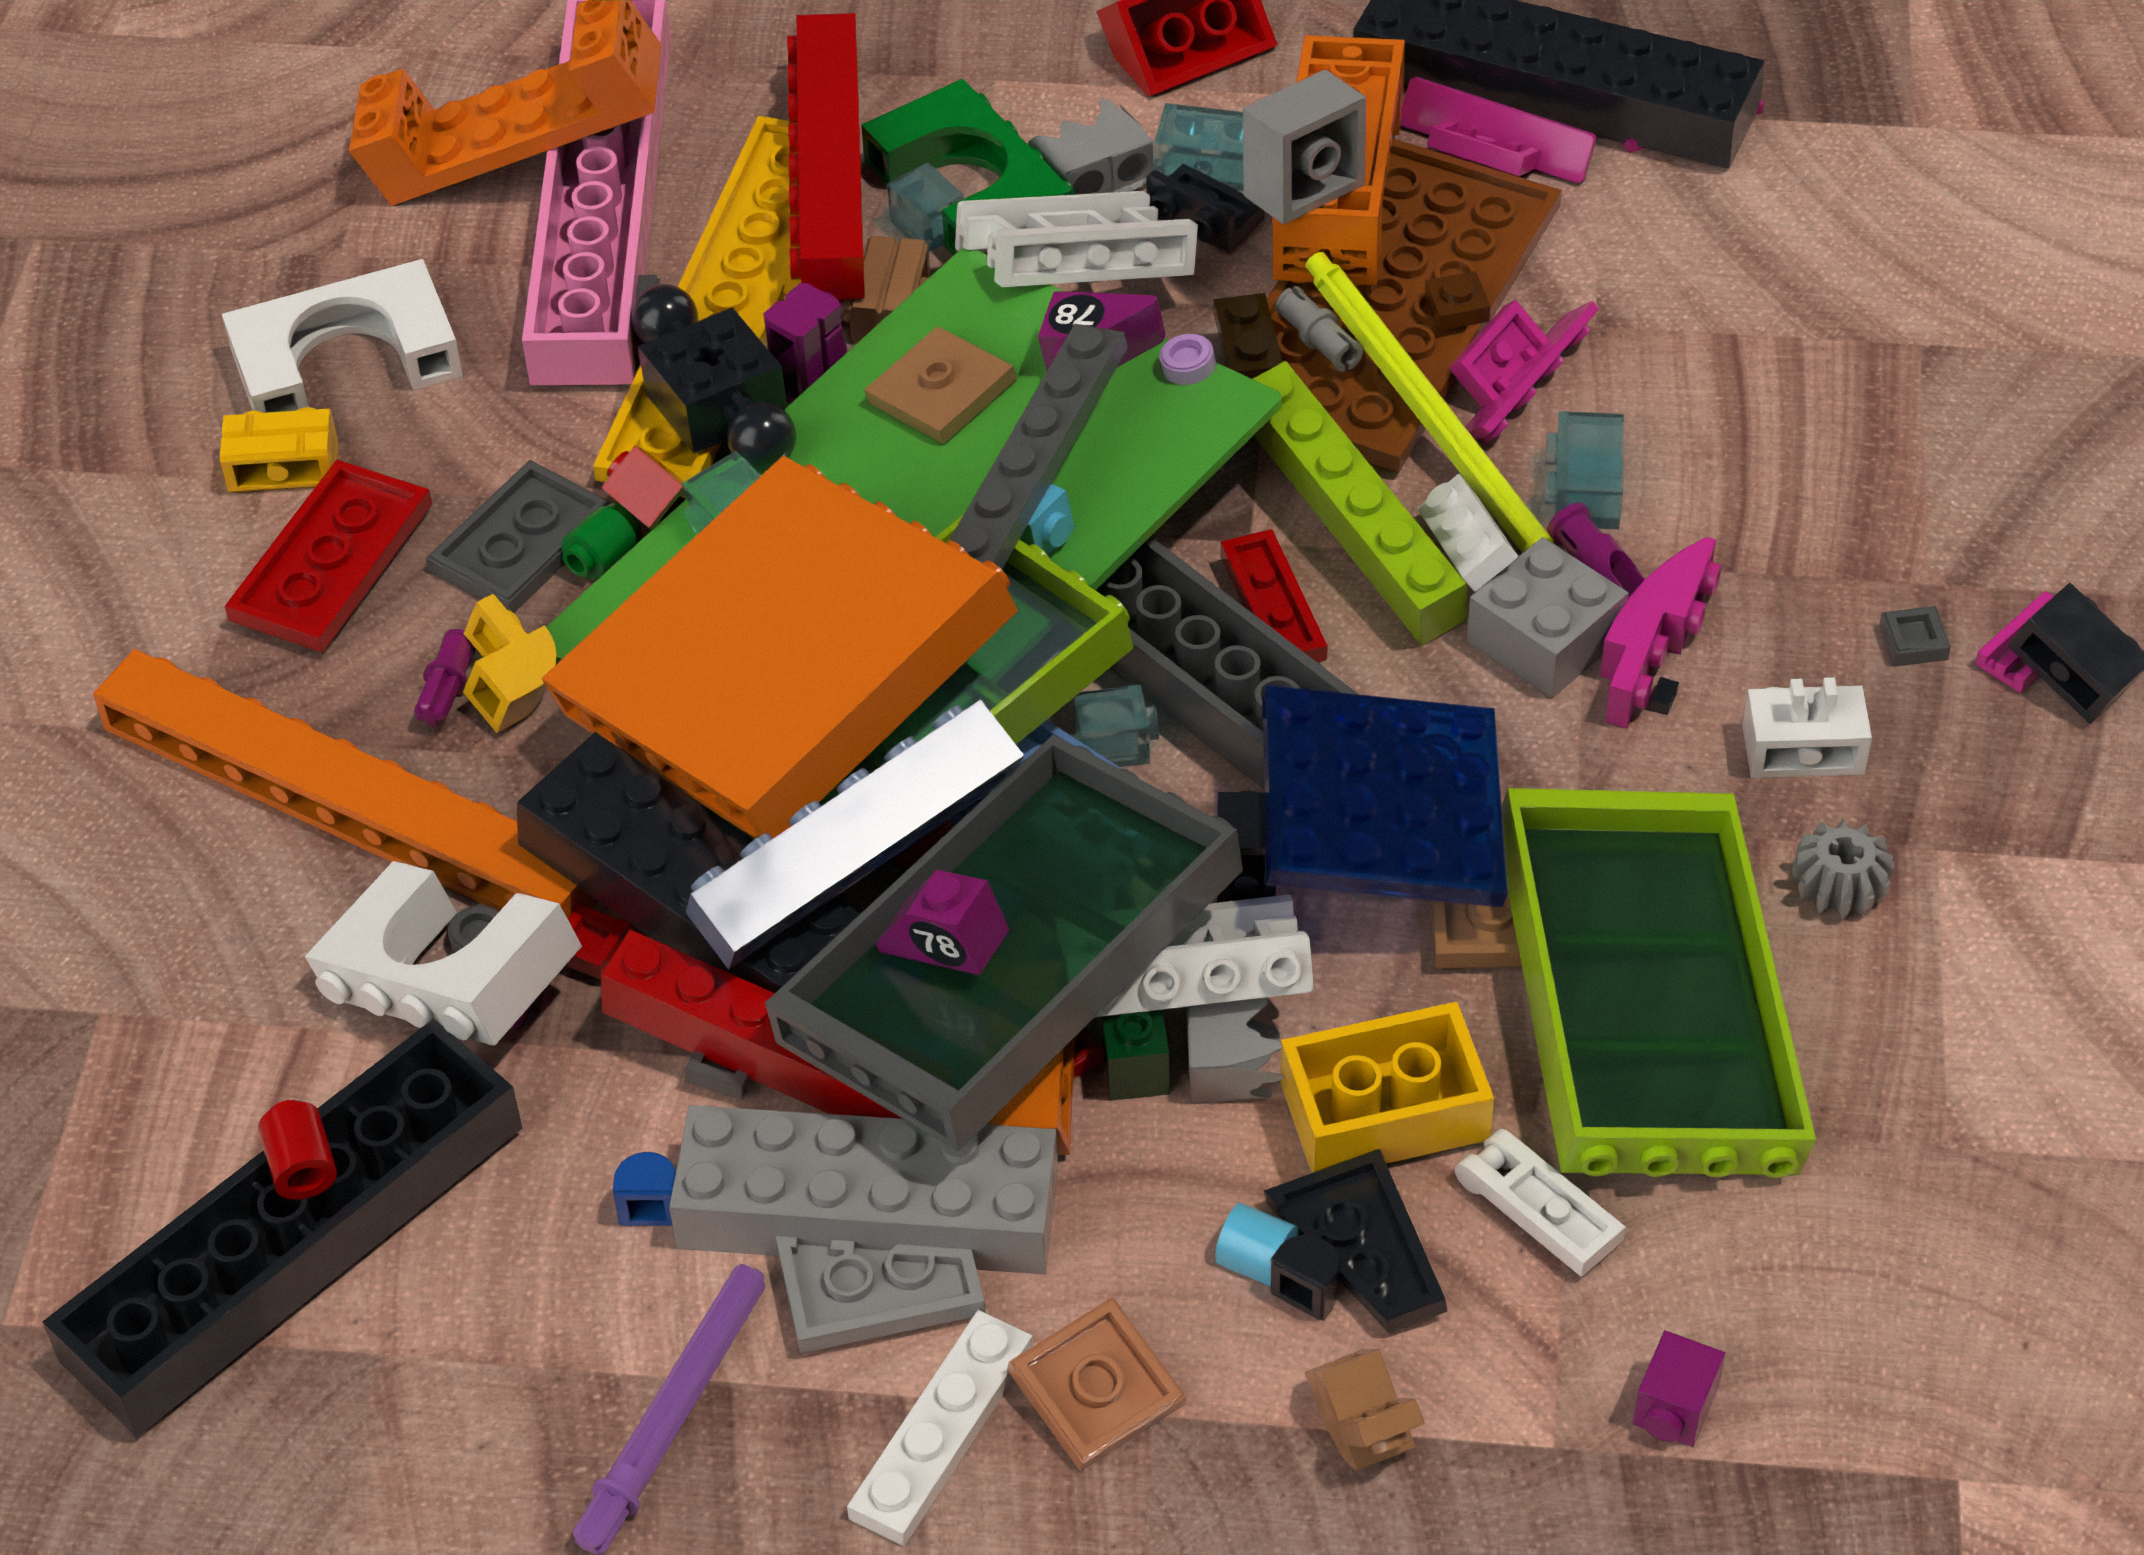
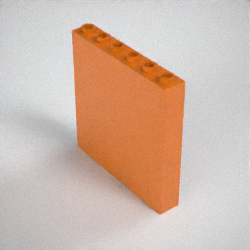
M782 456L541 679L567 718L592 734L594 732L598 733L685 794L756 839L766 833L775 838L791 827L789 820L796 812L813 801L817 800L820 802L1012 618L1018 612V609L1007 589L1010 586L1007 575L992 561L986 560L982 563L969 556L958 543L952 540L945 543L935 538L921 523L913 520L909 524L898 518L884 503L877 501L875 504H872L861 498L857 491L847 483L842 482L840 485H837L826 479L815 466L807 464L804 467Z

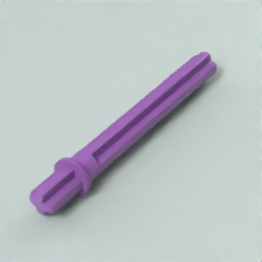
M745 1264L734 1267L605 1479H597L593 1484L591 1491L594 1497L573 1530L575 1543L581 1549L588 1550L595 1555L604 1553L626 1517L637 1514L640 1509L639 1496L765 1289L764 1275L758 1269H752Z

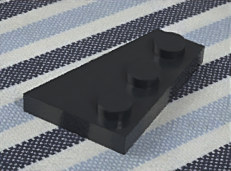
M1380 1149L1264 1190L1266 1203L1282 1220L1298 1226L1299 1235H1314L1332 1245L1338 1257L1337 1279L1388 1333L1448 1312L1445 1296Z

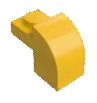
M491 594L476 602L463 633L483 657L475 661L463 693L494 731L498 733L526 718L535 710L546 689L541 678L555 666L557 653L554 640L545 625L527 634L518 617L512 611L507 610L494 594Z

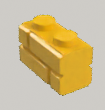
M303 407L296 411L266 413L248 411L244 414L223 415L219 456L228 492L316 487L335 460L338 459V437L331 409Z

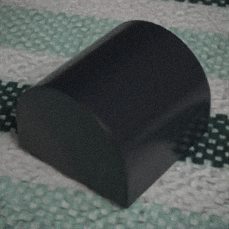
M1314 1235L1294 1236L1282 1243L1271 1258L1270 1292L1275 1297L1318 1320L1324 1321L1334 1308L1337 1298V1253L1330 1243Z

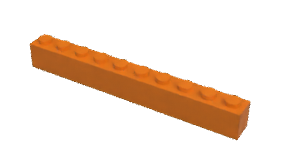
M133 649L93 692L104 730L388 861H396L434 871L441 885L492 907L499 912L516 893L559 903L567 919L578 904L593 909L599 902L518 845L517 821L500 814L491 805L481 801L473 802L453 793L446 785L439 781L422 779L405 771L398 763L392 760H380L360 751L348 740L342 738L336 740L314 730L308 723L299 718L290 719L268 709L255 698L247 697L245 699L223 689L217 682L208 677L199 678L185 672L166 658H154L137 649Z

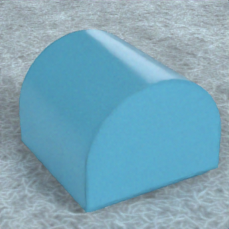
M1239 1202L1231 1210L1219 1235L1215 1251V1263L1270 1286L1271 1258L1282 1243L1299 1235L1298 1226Z

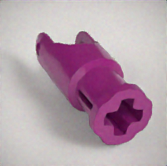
M1576 502L1557 512L1547 526V532L1553 539V542L1555 544H1562L1571 556L1629 593L1628 597H1630L1645 578L1610 534L1602 533L1592 522V515L1588 507L1584 503Z

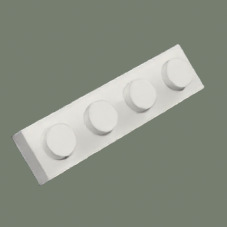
M977 1310L847 1506L849 1520L905 1547L1014 1380L1007 1371L1009 1361L1033 1347V1335Z

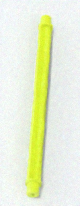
M1318 252L1307 260L1305 267L1314 277V285L1522 553L1525 552L1541 537L1553 543V539L1341 267L1338 264H1332L1324 252Z

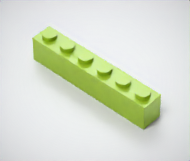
M1284 361L1253 378V380L1278 391L1282 399L1281 409L1254 434V437L1417 642L1423 646L1467 621V583L1291 366Z

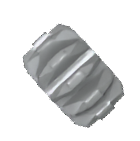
M1842 818L1838 825H1836V828L1833 829L1819 822L1817 828L1813 831V835H1803L1802 840L1797 846V858L1793 860V882L1799 884L1800 900H1816L1819 914L1829 908L1837 909L1842 920L1850 912V909H1854L1867 916L1869 910L1873 907V903H1883L1884 898L1889 892L1890 879L1893 876L1895 867L1893 855L1887 853L1888 847L1886 846L1885 837H1869L1870 832L1867 823L1858 829L1848 828L1845 820Z

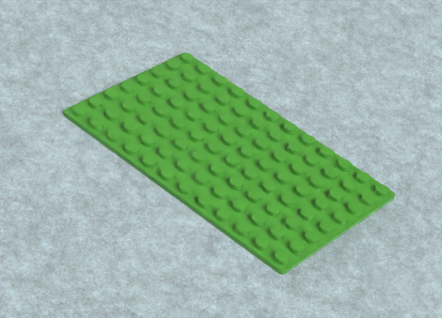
M965 248L959 250L785 409L792 418L796 428V445L789 459L804 467L807 464L815 466L826 479L837 485H840L842 482L847 483L857 491L861 498L872 504L880 501L888 506L898 518L909 524L913 520L917 521L932 536H937L966 512L1047 371L1038 334L1053 291L1063 290L1050 284L1001 287L994 282L995 268L987 266L986 254L978 250H966ZM937 326L1014 366L1017 378L1015 382L945 444L934 440L869 404L864 391ZM1165 338L1159 345L1117 367L1052 481V484L1067 491L1075 529L1070 533V536L1063 545L1056 547L1048 555L1050 560L1066 571L1070 569L1076 571L1091 588L1096 590L1281 409L1282 399L1278 391L1219 363H1216L1211 375L1201 382L1191 385L1172 383L1165 378L1159 358L1161 348L1169 341ZM733 456L683 501L659 525L546 626L555 643L556 662L559 663L766 471L749 469L740 464ZM1008 562L1005 563L1002 570L1010 580L1063 615L1071 607L1070 604ZM1011 585L1007 589L1018 612L963 664L995 688L1063 623L1057 616ZM960 667L952 674L954 678L978 695H981L987 689V686ZM947 679L878 746L888 753L893 747L908 737L912 736L918 742L934 731L931 727L932 724L946 711L957 705L966 710L978 702V700L953 681ZM876 749L867 756L868 759L879 767L887 763L884 759L885 756ZM863 760L819 802L820 805L823 806L838 796V786L858 770L865 768L870 774L876 769Z

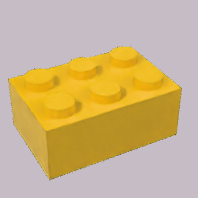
M1457 1001L1281 1040L1280 1075L1285 1077L1280 1080L1311 1173L1380 1149L1387 1164L1485 1142L1491 1136L1494 1096Z

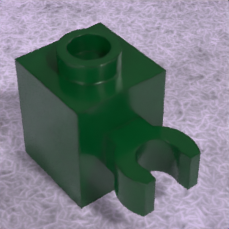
M1163 1010L1102 1016V1042L1109 1100L1170 1095L1169 1050Z

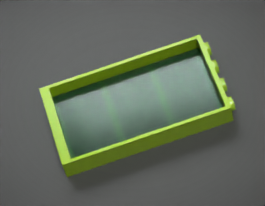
M1508 788L1495 827L1561 1173H1585L1589 1176H1604L1610 1173H1645L1652 1177H1661L1669 1174H1705L1709 1177H1724L1730 1174H1756L1771 1178L1800 1175L1815 1144L1816 1136L1734 793Z

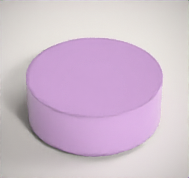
M1182 334L1170 339L1161 348L1159 354L1165 378L1179 385H1191L1203 381L1211 375L1216 365L1211 342L1198 334Z

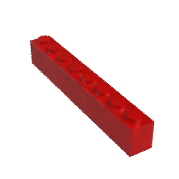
M856 13L796 15L797 35H787L791 280H801V283H809L822 292L832 294L837 299H865Z

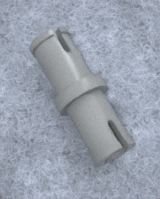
M1294 286L1293 292L1288 288L1280 294L1275 304V310L1299 331L1300 340L1308 348L1318 349L1341 372L1345 371V366L1350 370L1358 364L1363 355V347L1339 326V320L1331 310L1317 306L1297 286Z

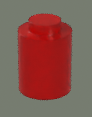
M285 1100L272 1106L260 1119L258 1131L276 1192L284 1198L294 1200L310 1198L324 1192L335 1182L337 1169L319 1110L311 1103L298 1100Z

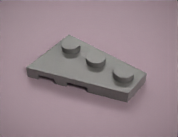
M775 1236L800 1354L972 1318L977 1310L986 1313L985 1301L972 1249L896 1244L891 1250L855 1248V1241L831 1240L830 1246L798 1244V1237Z

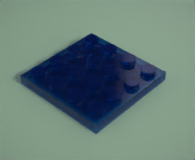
M1266 685L1262 698L1267 885L1503 908L1508 894L1495 708Z

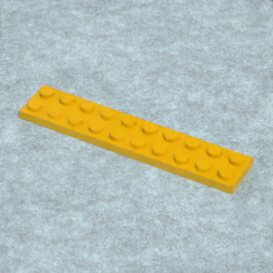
M758 116L677 287L686 291L695 302L698 311V321L733 307L760 341L766 345L763 313L779 300L784 301L783 291L790 263L789 120ZM640 365L593 464L595 481L606 482L609 478L607 470L615 458L622 452H630L634 446H637L653 455L696 491L704 483L721 443L693 454L646 395Z

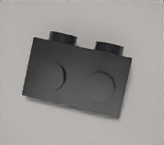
M1184 163L1170 176L1157 170H1153L1146 176V193L1150 196V206L1158 208V219H1190L1198 224L1197 238L1199 240L1207 242L1227 253L1264 220L1265 211L1247 199L1244 193Z

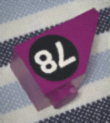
M1053 291L1038 334V340L1046 371H1048L1075 323L1125 333L1128 349L1118 367L1162 343L1166 334L1156 295Z
M936 869L905 900L877 941L876 946L881 953L980 975L1009 932V927L987 880Z

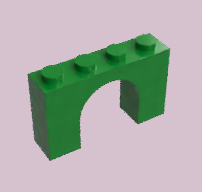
M963 78L861 124L864 162L890 190L943 166L970 164L989 169L1000 178L991 186L960 201L1075 195L1071 183L1067 182L1064 177H1059L1046 163L1042 153L1036 148L1032 149L1019 136L1015 126L1008 120L1004 121L994 111L987 97L982 93H977ZM960 201L942 209L944 247L952 256L958 252L955 249L957 205Z

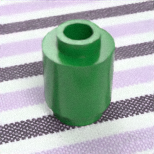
M618 503L598 507L563 537L561 548L565 565L572 573L579 577H586L591 580L599 579L636 545V539L641 533L638 520L631 512Z

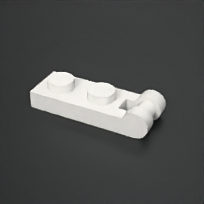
M1498 1129L1484 1142L1485 1149L1478 1155L1468 1154L1454 1167L1457 1179L1468 1191L1473 1194L1483 1195L1580 1277L1584 1276L1624 1241L1626 1227L1505 1129ZM1500 1168L1511 1169L1505 1176H1502L1497 1170Z

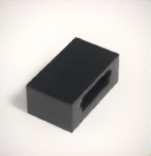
M1660 677L1650 700L1649 710L1668 715L1677 695L1679 682Z

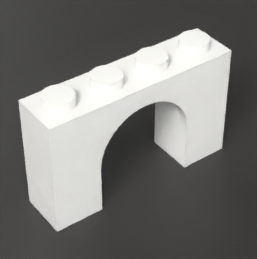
M423 259L222 314L231 352L252 411H261L263 413L296 411L303 407H309L303 381L298 370L301 361L318 344L328 339L348 334L371 335L393 346L400 356L413 391L463 377L456 338Z
M393 861L304 957L317 977L315 984L318 990L327 999L336 1004L348 1003L365 1008L377 1016L386 1014L400 1018L418 1028L423 1027L434 1018L447 1032L453 1034L457 1039H472L495 1046L582 945L559 903L516 893L468 945L443 959L413 965L416 958L457 912L434 871Z

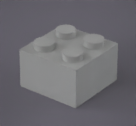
M1325 69L1244 107V196L1284 225L1365 185L1366 96Z
M1541 537L1470 597L1467 642L1553 699L1603 655L1604 639L1614 619L1628 601L1629 593L1555 544Z

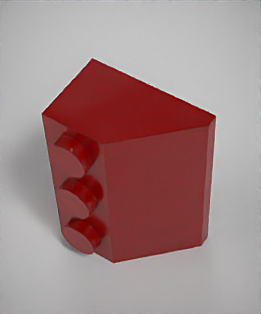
M1120 0L1096 11L1113 57L1148 97L1278 46L1261 0Z

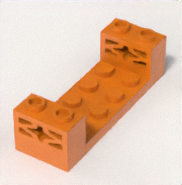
M585 0L577 4L570 61L545 70H535L526 77L504 85L491 86L482 93L460 101H450L438 109L432 107L403 68L385 75H375L366 82L361 83L349 152L391 206L654 113L662 45L631 0Z
M1304 36L1296 83L1326 69L1366 96L1365 185L1284 225L1272 217L1273 280L1292 281L1301 284L1314 282V277L1305 267L1306 262L1314 254L1324 252L1332 264H1338L1355 286H1377L1382 251L1383 195L1392 136L1399 135L1404 103L1405 40Z

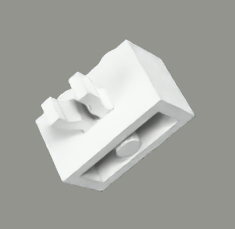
M1835 677L1823 678V687H1804L1801 678L1791 679L1789 688L1748 689L1742 727L1751 778L1865 775L1872 735L1863 686H1836Z

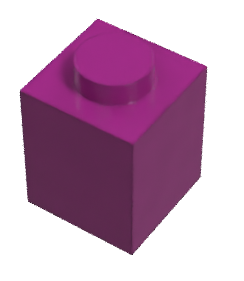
M1664 1330L1638 1389L1633 1425L1644 1428L1657 1439L1667 1442L1678 1441L1694 1447L1719 1388L1726 1352Z

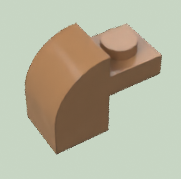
M1361 1349L1305 1372L1324 1425L1341 1456L1354 1470H1361L1416 1447L1410 1430L1425 1424L1416 1399L1397 1397L1380 1349Z

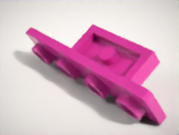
M1419 77L1409 80L1402 107L1401 126L1428 134V147L1440 150L1443 154L1469 162L1474 161L1486 165L1488 168L1514 176H1521L1535 169L1575 183L1583 182L1586 179L1597 139L1594 133Z
M1514 300L1500 309L1450 365V371L1481 407L1465 426L1475 440L1481 439L1484 443H1487L1498 436L1509 424L1505 418L1507 414L1522 407L1535 395L1536 389L1533 387L1535 382L1550 375L1563 363L1564 359L1560 355L1562 351L1577 344L1590 332L1591 328L1587 323L1599 310V307L1593 300L1563 315L1546 335L1519 302Z

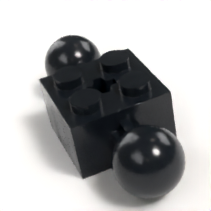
M659 284L643 291L633 304L631 324L635 335L643 343L638 346L645 392L692 453L695 454L727 440L734 458L740 464L752 470L767 471L782 456L789 458L796 445V428L792 418L785 411L787 401L782 366L734 308L731 307L698 321V311L695 302L683 289L670 284Z

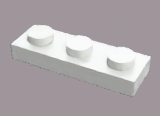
M1460 474L1456 475L1449 482L1435 487L1429 493L1426 501L1417 508L1461 577L1475 592L1519 557L1476 493Z

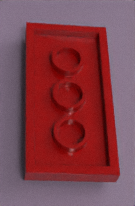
M336 459L225 604L224 608L228 621L323 653L431 507L430 490Z

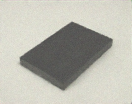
M529 460L426 557L428 571L479 599L494 594L507 610L515 613L565 564L561 548L563 537L600 506H608L612 502Z

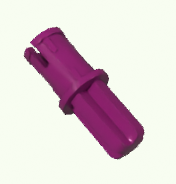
M450 629L445 632L436 658L427 664L424 670L423 677L426 683L415 706L414 714L417 720L426 722L429 727L440 726L442 720L447 717L455 696L463 692L467 683L465 673L477 649L463 634L465 630Z

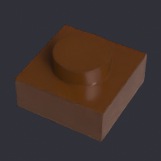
M1476 271L1425 280V298L1439 331L1490 322L1491 306Z

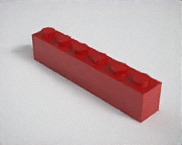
M631 929L601 974L602 1013L691 1053L693 1051L701 1053L705 1059L731 1071H742L748 1074L749 1079L825 1113L903 1119L778 1045L775 1041L765 1002L775 994L771 991ZM854 1029L955 1088L956 1073Z

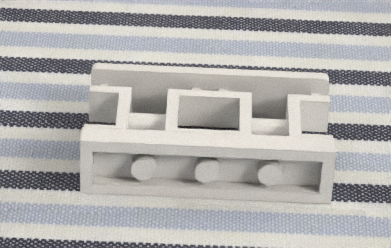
M1144 191L960 201L957 205L955 249L959 251L965 248L966 250H978L982 253H987V266L995 268L994 282L1001 287L1194 275L1198 224L1190 219L1157 221L1158 208L1150 206V196Z
M1281 895L1209 904L1095 1017L1311 992L1314 985L1310 939L1306 932L1298 931L1297 918L1294 916L1291 896ZM1141 912L1108 915L1103 919L1124 930ZM1055 921L1059 964L1065 963L1068 984L1106 945L1062 921Z

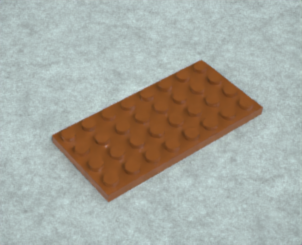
M1392 138L1382 202V251L1377 286L1360 285L1355 287L1444 399L1456 379L1449 369L1450 365L1489 322L1439 331L1425 298V280L1476 271L1491 306V321L1559 209L1562 190ZM1278 280L1267 297V302L1282 361H1286L1368 463L1399 473L1426 428L1364 348L1363 355L1358 364L1350 370L1345 366L1344 372L1338 371L1318 349L1308 348L1300 340L1299 331L1275 310V304L1280 294L1288 288L1293 292L1294 286L1300 287L1320 308L1331 310L1337 316L1339 326L1355 341L1358 340L1320 293L1314 282L1301 284Z

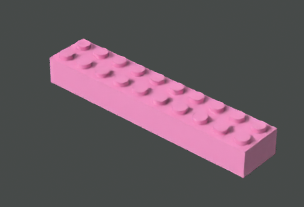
M567 0L559 64L570 61L577 4L585 0ZM631 0L662 45L655 112L547 151L522 336L530 385L632 384L635 377L639 339L632 328L631 311L636 301L639 275H646L671 47V32L666 0Z

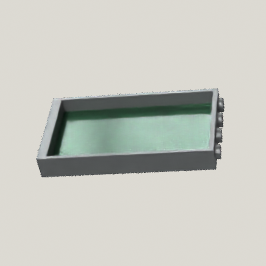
M1052 735L765 1002L775 1041L778 1045L959 1152L1243 871L1237 829L1233 828L1223 818L1218 816L1212 817L1187 804L1178 795L1171 792L1165 793L1140 780L1130 770L1119 769L1099 759L1087 748L1079 745L1074 746ZM936 869L987 880L1009 927V932L980 975L881 953L876 946L877 941L905 900Z

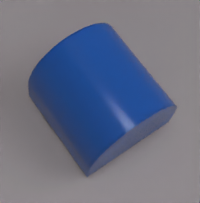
M640 1152L627 1157L617 1167L614 1174L613 1195L619 1225L673 1226L669 1207L676 1171L671 1161L665 1156L655 1152Z

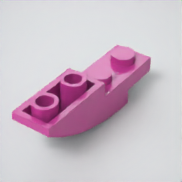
M1705 537L1684 548L1664 562L1640 584L1614 619L1604 639L1600 677L1612 680L1609 688L1605 723L1628 728L1635 708L1645 709L1653 686V677L1648 676L1651 668L1661 669L1667 651L1681 654L1689 633L1699 634L1707 603H1703L1702 599L1704 594L1714 596L1722 570V564L1714 563L1716 539Z

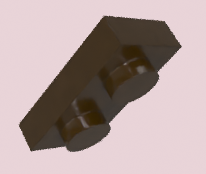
M1265 293L1213 299V315L1227 368L1253 379L1283 362Z

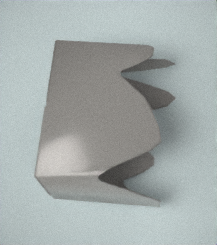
M1102 97L1099 102L1101 113L1098 114L1095 125L1087 126L1071 121H1062L1059 138L1037 135L1028 141V145L1032 149L1036 148L1042 153L1046 163L1059 177L1062 176L1067 182L1071 183L1075 195L1112 193L1146 178L1153 171V141L1139 122L1121 104V108H1119L1110 100Z
M1267 997L1188 1006V1010L1186 1007L1190 1097L1192 1104L1272 1097V1091L1263 1087L1262 1083L1278 1082L1285 1076L1278 1073L1259 1071L1258 1069L1269 1061L1273 1053L1281 1050V1043L1279 1042L1281 1033L1273 1027L1251 1019L1268 1004Z

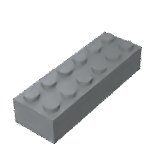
M689 1105L669 1207L677 1249L779 1256L775 1236L798 1237V1244L830 1246L831 1240L855 1241V1248L891 1250L896 1244L972 1249L977 1270L1046 1275L1058 1179L1056 1129L985 1125L958 1152L904 1119Z

